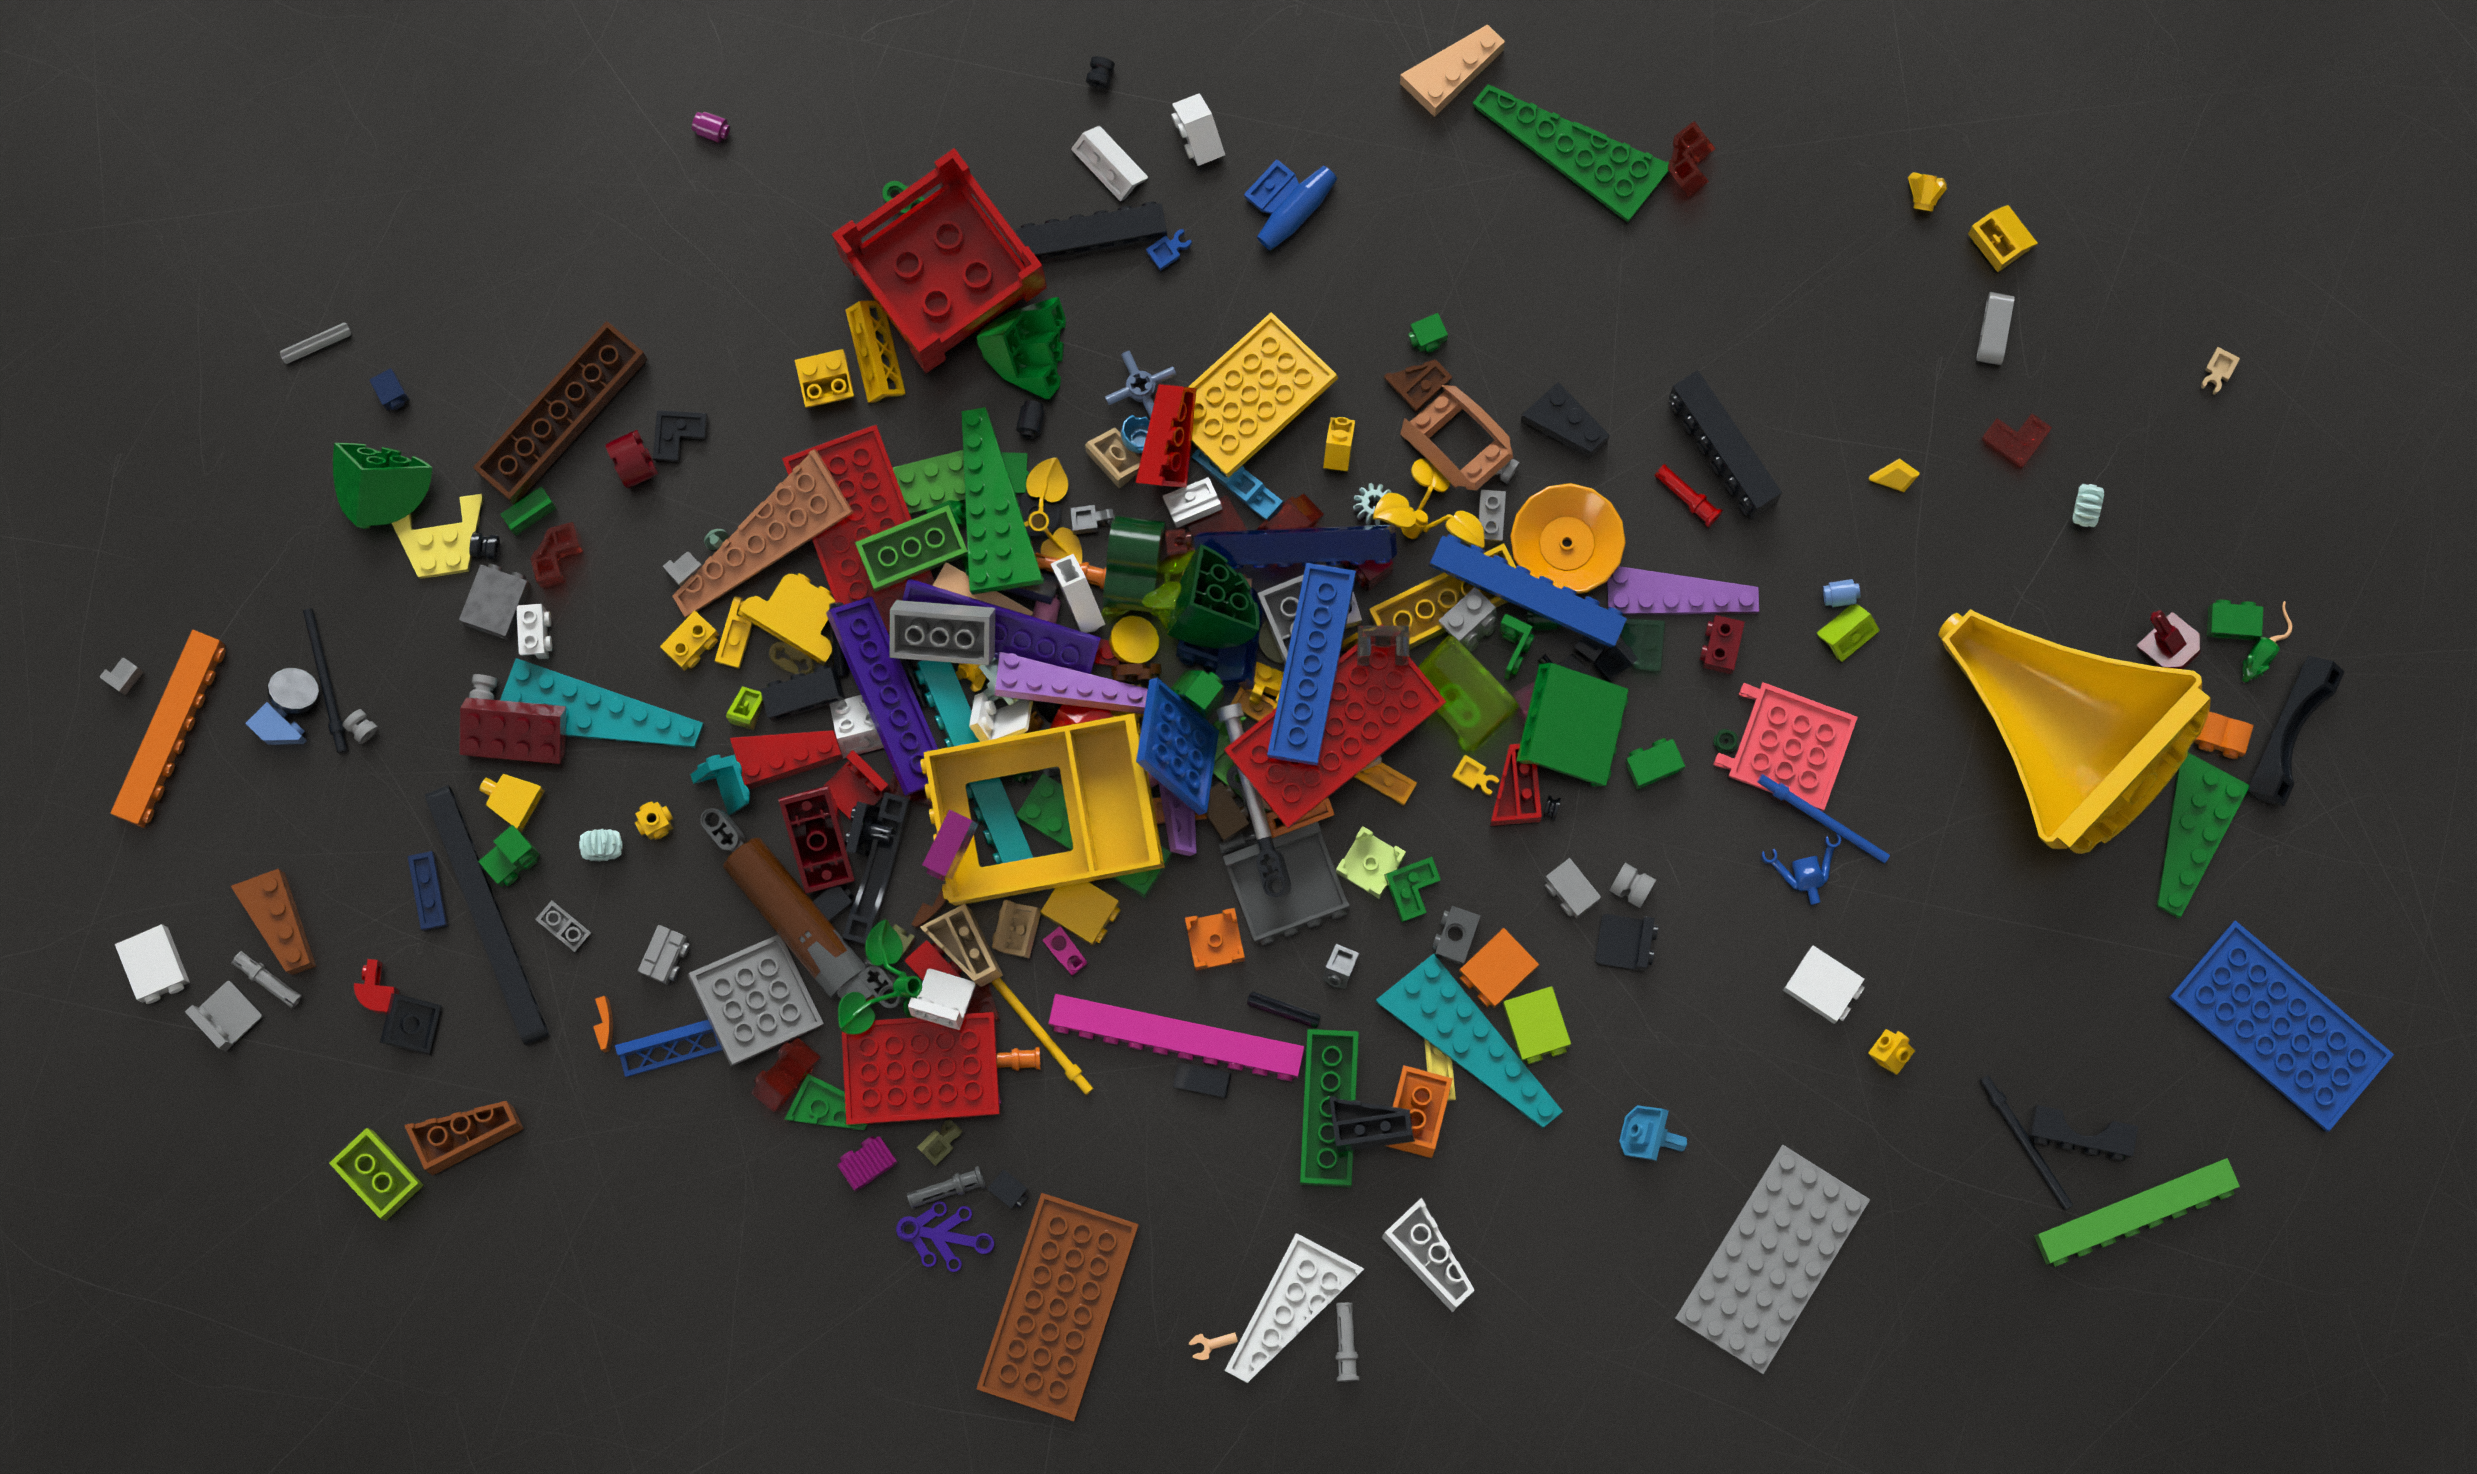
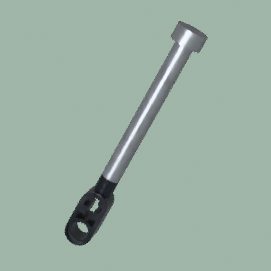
M1241 703L1217 709L1220 723L1225 722L1230 743H1232L1244 734L1240 718L1244 716ZM1238 769L1260 850L1256 862L1263 889L1270 897H1285L1291 891V881L1284 856L1275 850L1260 794ZM1270 857L1275 859L1271 866L1267 865L1266 862L1270 860ZM1274 871H1277V872H1279V875H1277V874L1269 875V873H1274ZM1276 879L1282 882V889L1279 893L1274 892L1272 888L1273 882Z

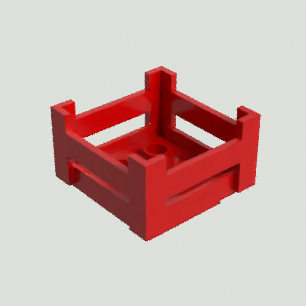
M955 148L934 162L935 169L866 218L857 224L851 220L832 233L840 258L853 276L857 275L897 328L908 343L911 354L925 373H928L946 360L945 352L1020 299L1024 298L1028 302L1047 288L1042 264L1028 246H1024L971 175L968 165ZM940 183L941 188L862 243L861 238ZM971 194H973V195L976 197V199L979 201V203L982 205V207L985 209V211L988 213V215H989V216L991 217V219L994 221V223L996 224V226L999 228V230L1002 232V234L1005 236V238L1008 240V242L1011 244V246L1014 248V250L1017 252V254H1018V255L1020 256V258L1023 260V262L1025 263V266L1023 265V263L1020 261V259L1017 257V255L1014 253V251L1011 249V247L1008 245V243L1005 241V239L1002 237V235L999 233V231L996 229V227L993 225V223L990 221V219L987 217V215L984 213V211L981 209V207L978 205V203L975 201V199L972 197Z

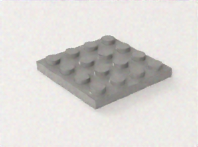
M779 935L699 968L687 975L730 1066L822 1027L824 1024L785 942Z

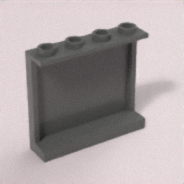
M1318 821L1272 838L1275 850L1284 856L1291 881V891L1285 897H1270L1265 893L1256 862L1260 853L1258 843L1223 856L1224 864L1255 944L1261 943V946L1276 941V936L1282 934L1285 937L1294 935L1299 932L1298 928L1306 925L1309 928L1316 927L1323 923L1322 919L1332 916V919L1340 918L1347 914L1346 910L1350 909L1349 902H1347L1321 834ZM1270 857V860L1266 861L1267 865L1271 866L1275 859ZM1274 871V873H1269V875H1272V874H1277V875H1279V872ZM1279 879L1273 882L1272 888L1274 892L1279 893L1282 889V882Z

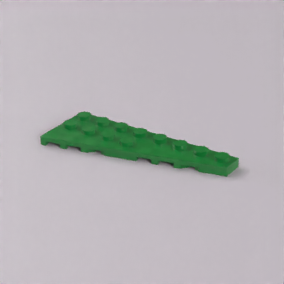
M986 407L962 411L969 591L972 595L1043 584L1044 578L1041 574L1039 563L996 439L989 412Z

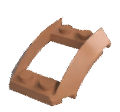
M1441 385L1444 389L1441 395L1410 422L1404 418L1400 435L1428 459L1454 488L1463 486L1467 490H1478L1513 459V451L1510 445L1511 439L1478 404L1459 388ZM1463 409L1492 436L1494 441L1464 468L1459 470L1429 438Z

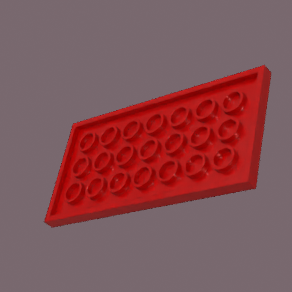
M873 425L782 458L789 476L792 470L809 455L810 451L816 449L854 512L812 539L835 602H842L844 605L873 597L886 630L889 633L890 609L896 600L902 601L907 581L912 579L932 586L935 581L930 570L874 592L856 548L855 542L912 520L877 425Z
M1382 624L1339 659L1318 766L1269 758L1267 756L1277 708L1227 746L1224 751L1286 828L1289 829L1444 706L1446 701Z

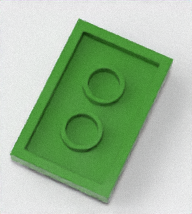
M963 450L893 467L910 515L926 512V509L948 500L966 502Z

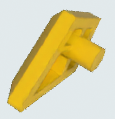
M1899 458L1870 475L1869 481L1905 492L1919 476V472Z

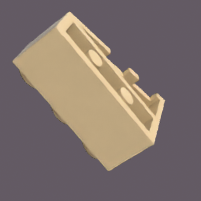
M965 903L920 927L980 987L1003 976L972 910Z

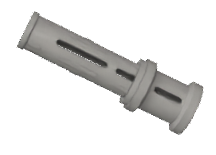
M1348 1302L1336 1303L1339 1352L1335 1355V1359L1338 1360L1339 1376L1336 1377L1337 1382L1360 1380V1377L1357 1376L1356 1360L1359 1357L1354 1348L1353 1303Z

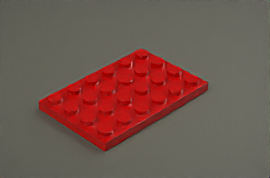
M994 1012L965 1014L960 1030L914 1017L874 1020L868 1030L859 1034H846L842 1032L846 1125L1000 1115Z

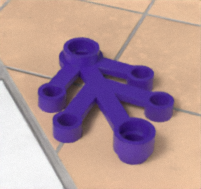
M942 1201L935 1202L931 1209L917 1218L907 1216L898 1222L896 1227L898 1237L905 1242H912L921 1256L922 1264L926 1267L935 1266L937 1256L933 1252L928 1251L921 1237L932 1239L945 1259L947 1269L951 1272L960 1271L962 1261L954 1256L946 1242L974 1247L980 1254H988L994 1249V1239L987 1233H981L974 1237L948 1232L959 1223L967 1222L972 1218V1210L967 1206L960 1207L957 1213L935 1228L923 1226L936 1216L943 1217L946 1215L947 1205ZM939 1204L944 1206V1211L941 1214L935 1212V1207ZM963 1209L969 1211V1216L966 1219L960 1217V1212ZM907 1225H913L914 1231L912 1234L905 1233ZM983 1239L989 1241V1246L986 1249L980 1247V1242ZM927 1255L934 1257L932 1264L925 1263L924 1259ZM952 1260L959 1262L957 1269L950 1268L949 1264Z

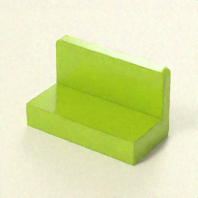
M1851 604L1819 630L1817 635L1829 644L1836 658L1843 662L1880 630L1869 612L1858 604Z

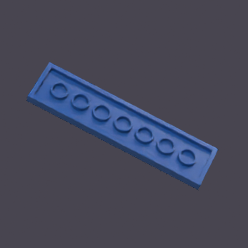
M1306 563L1267 753L1269 758L1316 766L1319 764L1356 579L1355 570Z

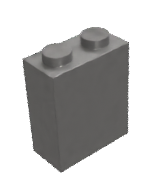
M489 563L487 567L480 564L459 621L465 626L510 641L517 624V606L524 605L531 585L525 580L526 576L520 573L512 572L510 575L502 572L503 568Z

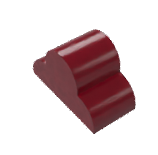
M829 785L779 798V804L805 894L855 881L849 852L846 851L847 846H845V833L841 817Z

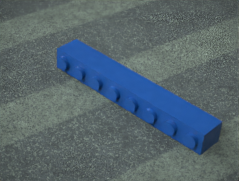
M1448 534L1447 537L1442 535L1428 566L1610 648L1616 645L1627 618L1622 616L1623 612L1613 607H1609L1607 610L1600 607V602L1586 596L1583 599L1576 596L1577 592L1569 587L1563 586L1560 589L1554 586V581L1549 578L1540 576L1538 579L1531 576L1530 570L1519 565L1516 568L1507 565L1508 561L1500 556L1494 555L1491 558L1485 555V550L1478 546L1471 545L1469 548L1461 544L1462 540L1458 537Z

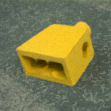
M505 774L500 777L498 783L486 777L479 788V791L490 796L486 805L510 825H514L520 832L523 831L545 792L539 785Z

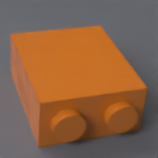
M1503 928L1459 970V973L1462 975L1459 979L1468 989L1473 987L1479 993L1477 998L1486 1007L1491 1005L1495 1009L1538 968L1539 964Z

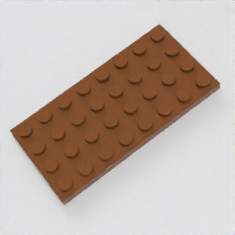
M1041 1193L976 1388L977 1390L1075 1422L1139 1224Z

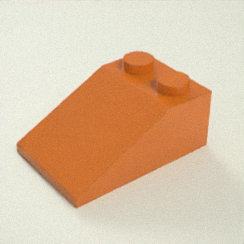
M1403 1065L1392 1107L1409 1109L1415 1141L1386 1146L1432 1158L1453 1078Z

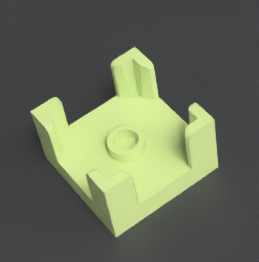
M1362 826L1347 855L1336 868V873L1380 899L1388 886L1384 874L1397 870L1405 858L1406 852L1397 846L1393 848L1373 836L1372 831Z

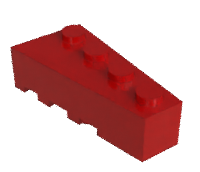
M1158 384L1135 483L1187 488L1197 388Z

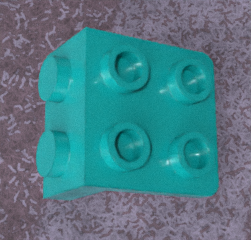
M720 755L711 756L706 759V762L697 765L698 769L690 774L693 784L716 778L726 811L729 815L735 814L749 803L750 792L748 787L744 785L741 776L742 768L740 763L736 761L735 755L723 758Z

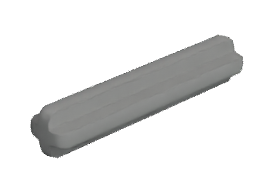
M346 323L339 324L281 350V358L288 364L349 337L351 331Z

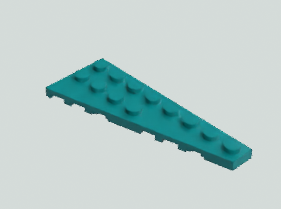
M517 658L500 699L501 701L566 706V736L610 739L696 748L704 727L702 722Z
M1432 954L1375 1000L1379 1006L1390 1012L1393 1017L1402 1021L1413 1032L1435 1046V1048L1440 1050L1445 1056H1448L1462 1069L1475 1076L1478 1081L1488 1086L1498 1096L1508 1101L1542 1129L1563 1112L1435 954Z

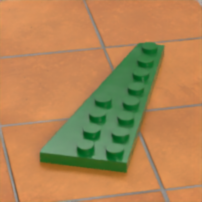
M1488 84L1472 104L1473 107L1626 222L1632 219L1673 167V164L1655 158L1650 153L1641 152L1632 148L1629 144L1620 143L1601 132L1575 121L1571 122L1559 117V114L1538 108V105L1524 102L1515 98L1514 95Z

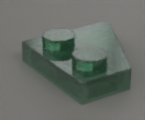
M1626 620L1621 634L1625 644L1632 649L1638 658L1634 663L1637 671L1662 672L1665 621Z

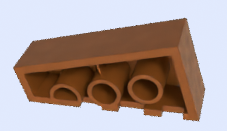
M276 869L231 886L287 973L295 975L316 967L286 874L283 871Z
M507 1101L474 1108V1110L453 1113L450 1116L438 1119H428L417 1124L404 1125L424 1170L432 1176L524 1129L514 1107Z

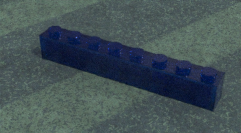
M1395 525L1200 532L1194 536L1195 551L1200 544L1209 547L1229 560L1227 564L1233 569L1244 568V565L1253 564V568L1268 567V564L1276 563L1277 567H1290L1292 563H1302V566H1306V563L1317 564V562H1326V565L1332 566L1341 564V561H1350L1351 564L1358 565L1366 563V560H1375L1376 564L1389 563L1390 559L1397 555Z

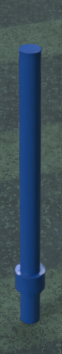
M1761 774L1757 780L1759 784L1772 791L1773 796L1779 800H1786L1881 862L1885 863L1890 856L1888 853L1790 792L1789 787L1780 782L1778 784L1764 774Z

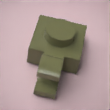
M948 1119L942 1125L940 1133L934 1130L917 1148L936 1166L953 1149L950 1143L962 1133V1130L951 1119Z

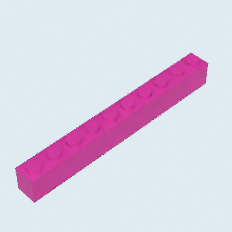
M1055 994L1049 1019V1025L1054 1027V1032L1068 1034L1069 1030L1079 1032V1037L1093 1039L1094 1036L1103 1037V1042L1118 1045V1041L1127 1042L1129 1048L1143 1050V1046L1153 1048L1154 1053L1168 1055V1051L1178 1053V1058L1192 1061L1193 1057L1203 1059L1202 1063L1217 1066L1218 1062L1228 1064L1227 1068L1242 1071L1243 1067L1253 1069V1074L1267 1076L1268 1073L1278 1074L1277 1079L1292 1082L1293 1078L1298 1079L1304 1054V1046L1059 994Z

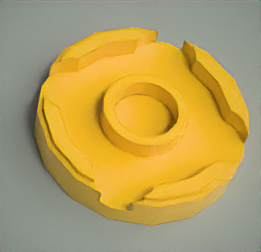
M1128 616L1122 618L1113 626L1109 637V645L1112 653L1119 661L1128 664H1145L1155 656L1159 648V637L1156 629L1149 621L1138 616Z

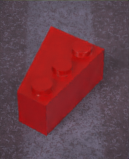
M1520 744L1509 745L1490 826L1541 821L1537 765L1533 763L1523 764L1516 761Z

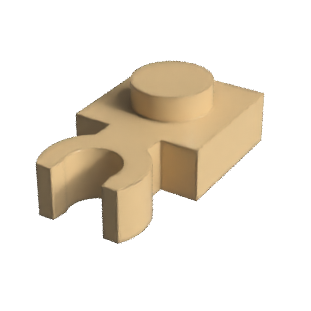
M2217 347L2205 369L2211 375L2205 377L2201 383V388L2204 389L2208 382H2212L2215 385L2213 394H2217L2222 387L2221 379L2226 382L2229 380L2240 358Z

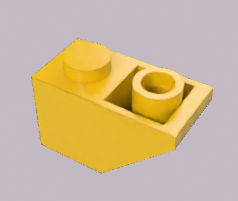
M1345 417L1330 418L1323 468L1348 471L1355 420H1349Z

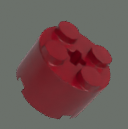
M638 430L627 433L605 444L610 459L613 460L615 469L626 488L635 486L658 474L653 458L648 448H645L643 445L644 442Z

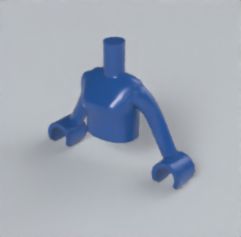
M1836 833L1837 844L1833 845L1829 842L1828 836H1826L1825 845L1827 848L1822 869H1820L1817 856L1791 862L1795 879L1777 859L1775 849H1772L1773 859L1768 860L1765 857L1764 851L1761 854V859L1766 864H1772L1792 888L1799 891H1807L1810 904L1815 905L1821 903L1817 888L1822 887L1828 881L1833 851L1841 843V837Z

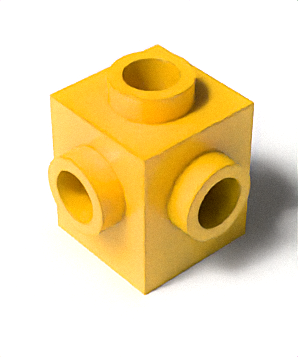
M648 802L639 808V812L635 813L638 818L635 824L640 834L644 835L646 833L650 840L654 838L655 840L666 836L669 830L673 829L670 823L673 817L667 806L662 807L658 802ZM656 815V821H655V822H653V823L648 822V819H649V818H651V817H653V816Z
M1886 1029L1868 1054L1881 1067L1898 1075L1915 1050L1908 1044L1910 1039L1903 1033L1897 1031L1895 1034Z

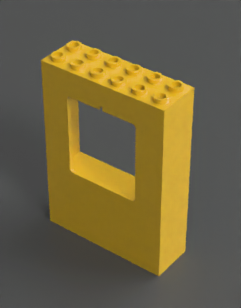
M1133 713L923 752L924 759H921V768L923 774L928 776L929 784H925L927 799L932 801L933 809H929L931 823L936 826L937 834L949 809L971 819L966 790L968 783L1059 767L1073 842L1072 851L980 867L975 837L973 835L952 880L945 877L946 884H942L944 899L958 906L964 903L969 904L1165 868L1149 775L1136 762L1141 734L1139 718Z

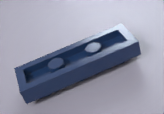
M429 851L407 856L421 930L425 931L448 926L434 852Z

